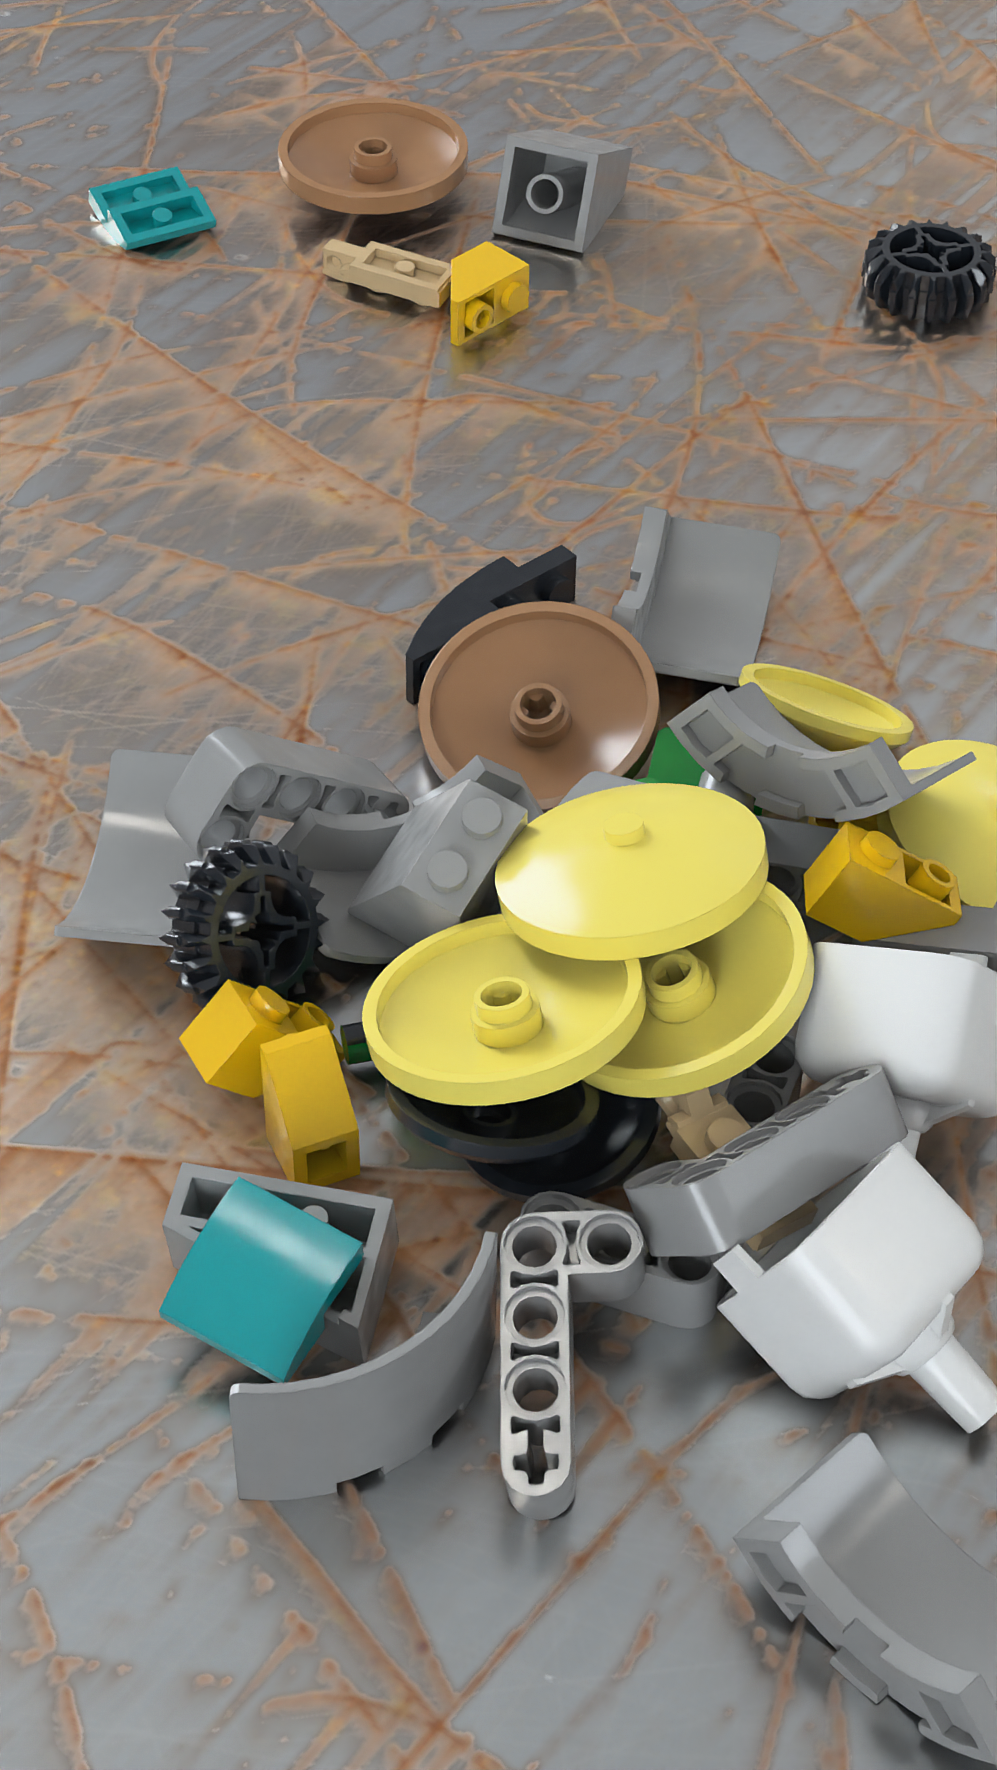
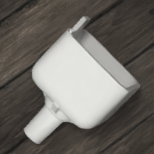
M830 942L814 943L813 984L808 1000L800 1015L795 1040V1059L804 1073L812 1080L824 1084L850 1070L873 1064L881 1065L908 1130L907 1137L900 1143L914 1158L920 1135L926 1133L934 1124L953 1116L975 1119L997 1116V972L987 968L988 957L950 952V955Z
M900 1142L890 1146L826 1193L815 1203L818 1211L813 1222L778 1240L757 1263L739 1244L720 1256L713 1263L732 1286L716 1307L782 1380L803 1398H832L847 1388L853 1389L894 1375L906 1376L909 1374L968 1434L980 1428L996 1414L997 1387L953 1336L955 1325L951 1315L954 1296L978 1270L984 1257L982 1235L970 1217Z

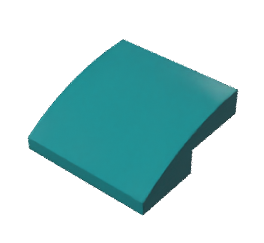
M177 166L89 188L88 202L114 241L125 250L216 227L217 220L197 186L189 188Z
M238 1176L207 1221L181 1265L159 1309L160 1318L274 1382L286 1383L291 1379L325 1330L324 1314L362 1261L364 1255L363 1243Z

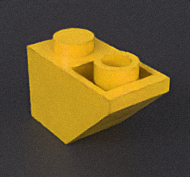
M488 241L451 260L452 344L460 346L529 307L528 263Z
M846 821L803 875L806 915L860 942L952 926L962 917L957 876L944 864L934 859L924 860L898 847L887 835L879 831L868 832L849 821Z
M229 979L179 1037L206 1084L251 1098L263 1095L260 1044L279 1039L291 1033H299L326 1024L332 1035L339 1063L345 1059L342 1046L332 1033L335 1029L332 1019L318 1006L310 1002H304L302 1005L283 999L268 987L258 986L254 989Z
M324 1024L299 1033H291L279 1039L260 1044L266 1137L288 1181L323 1187L359 1175V1128L332 1035L327 1025Z

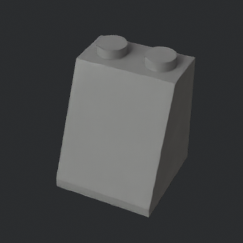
M546 128L507 135L492 233L576 252H585L625 194L633 147Z
M468 779L417 805L349 906L348 913L408 947H412L421 940L451 926L498 914L501 908L495 885L497 862L527 826L528 810L472 779Z

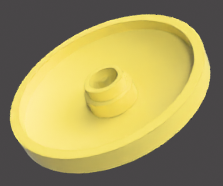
M943 740L917 747L898 761L902 770L938 766L958 759L971 751L977 760L907 800L876 814L878 830L890 837L898 847L924 860L934 859L944 864L957 876L961 905L993 908L997 902V746L970 740Z
M672 783L636 784L615 787L581 796L549 810L527 824L497 862L495 885L501 912L506 923L515 934L529 944L546 952L575 959L627 960L649 957L686 947L730 925L751 907L760 895L768 877L769 861L765 834L761 823L739 801L717 791L698 786Z
M766 881L760 895L751 907L730 925L717 933L680 949L638 958L646 992V1008L642 1022L630 1042L618 1055L582 1080L600 1090L617 1095L641 1098L669 1097L694 1092L718 1084L742 1072L770 1052L790 1031L801 1015L808 1000L814 978L812 944L801 915L794 903L775 885Z
M496 914L469 920L439 931L416 943L395 958L376 978L368 991L362 1011V1024L370 1056L376 1068L387 1080L403 1091L423 1099L451 1105L487 1106L507 1104L543 1096L565 1088L591 1075L611 1061L623 1050L637 1032L646 1008V992L638 958L613 961L584 960L546 952L521 939L508 926L503 915Z

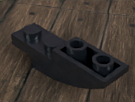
M560 545L519 567L503 556L478 570L455 587L424 619L405 654L406 700L412 705L419 703L421 686L434 658L454 635L476 619L501 608L521 603L538 601L570 603L574 601L577 555L563 545Z

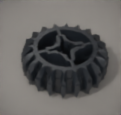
M930 219L926 223H916L913 220H909L905 226L897 223L891 224L889 230H880L877 232L876 238L869 240L868 248L865 250L864 260L862 261V285L866 287V296L875 300V306L881 309L889 308L890 315L892 316L902 314L908 316L909 321L915 318L925 319L928 324L931 320L939 319L949 323L952 317L967 319L969 312H980L982 305L989 302L997 272V266H995L996 257L992 254V246L982 242L981 235L968 234L967 228L964 226L954 228L949 226L948 222L935 224Z
M232 839L230 842H224L223 846L214 845L203 849L202 860H193L192 862L185 863L188 882L178 881L169 885L178 899L175 906L161 910L169 919H172L171 931L159 937L166 945L174 947L173 953L164 965L170 967L172 971L180 972L176 987L182 989L185 993L193 994L192 1002L198 1004L201 1008L208 1004L228 979L254 989L258 986L268 987L285 1000H288V995L295 996L306 993L302 975L319 972V969L312 960L314 951L323 946V943L317 938L318 927L330 920L321 913L316 912V906L325 894L316 888L309 887L314 872L306 869L305 866L298 865V855L292 854L288 850L278 849V846L272 845L271 842L253 840L251 843L249 840Z

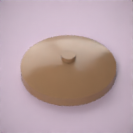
M391 98L345 100L316 108L297 118L285 129L278 143L279 172L282 180L292 192L317 206L351 214L397 213L433 203L445 197L461 183L468 169V141L459 124L446 114L429 106Z
M538 601L516 604L488 613L454 635L439 651L425 675L419 696L418 720L425 752L430 764L443 783L455 776L476 755H480L520 773L543 813H546L557 807L571 788L590 772L600 771L628 779H633L639 773L656 741L660 724V698L657 678L648 655L633 635L619 623L606 615L580 605L565 602Z

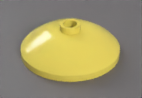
M755 663L744 666L738 680L740 687L749 682L756 683L785 719L809 739L831 752L855 749L869 744L880 737L884 739L889 749L893 750L907 743L914 729L912 721L890 704L847 684L807 671L780 665Z

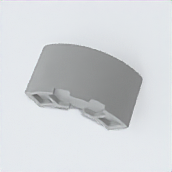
M645 506L630 571V579L636 580L639 584L636 592L624 590L619 603L613 605L611 619L624 627L640 643L648 655L655 673L740 687L738 680L742 668L748 664H755L776 572L781 545L780 537L776 533L671 517L667 509Z
M749 682L728 693L723 686L715 689L667 722L683 747L714 779L720 783L729 780L739 789L755 797L754 805L775 814L797 820L803 816L826 819L835 818V822L866 818L892 808L977 760L971 751L958 759L938 766L902 770L882 737L855 749L831 752L797 730L781 715L765 696L761 688L754 682Z
M117 749L112 753L104 811L91 866L77 902L68 916L61 923L55 925L54 936L173 947L166 945L165 942L159 939V937L171 931L172 919H169L161 910L175 906L178 899L169 885L178 881L188 882L184 864L200 859L166 819L165 804L194 755Z
M476 755L462 770L444 784L412 801L413 807H416L452 787L472 779L528 810L527 824L544 814L520 773L480 755ZM308 807L276 845L278 849L288 850L292 854L298 855V865L305 866L306 869L314 872L309 887L316 888L325 894L316 906L317 913H321L330 919L318 927L317 938L323 943V946L319 947L318 950L325 956L356 963L389 964L410 948L350 915L348 908L412 811L384 819L380 811L364 814H336Z
M485 1232L481 1250L472 1271L441 1313L423 1312L417 1333L400 1346L364 1364L320 1378L286 1383H237L231 1387L229 1407L238 1499L275 1501L331 1494L337 1492V1483L359 1477L378 1468L386 1474L408 1462L432 1444V1435L452 1417L458 1408L464 1410L469 1404L483 1379L491 1358L496 1334V1232Z
M851 1433L734 1535L733 1539L764 1588L788 1619L793 1622L803 1613L814 1627L833 1645L837 1652L832 1656L829 1663L856 1688L876 1704L886 1695H889L910 1711L922 1717L923 1719L918 1723L919 1733L958 1753L997 1765V1577L970 1557L932 1521L896 1478L868 1434Z

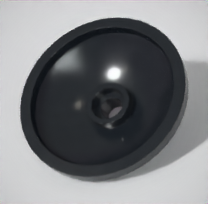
M387 1079L385 1085V1096L391 1111L421 1141L450 1155L494 1164L538 1161L557 1155L584 1139L594 1127L600 1100L598 1088L587 1084L583 1080L532 1099L487 1106H463L434 1102L405 1092Z
M598 1089L600 1100L594 1127L584 1139L567 1150L546 1159L527 1163L494 1164L468 1159L464 1160L469 1169L483 1184L493 1191L516 1201L526 1202L532 1196L547 1191L563 1192L586 1199L609 1189L621 1181L641 1162L657 1134L662 1108L655 1101L656 1097H629Z

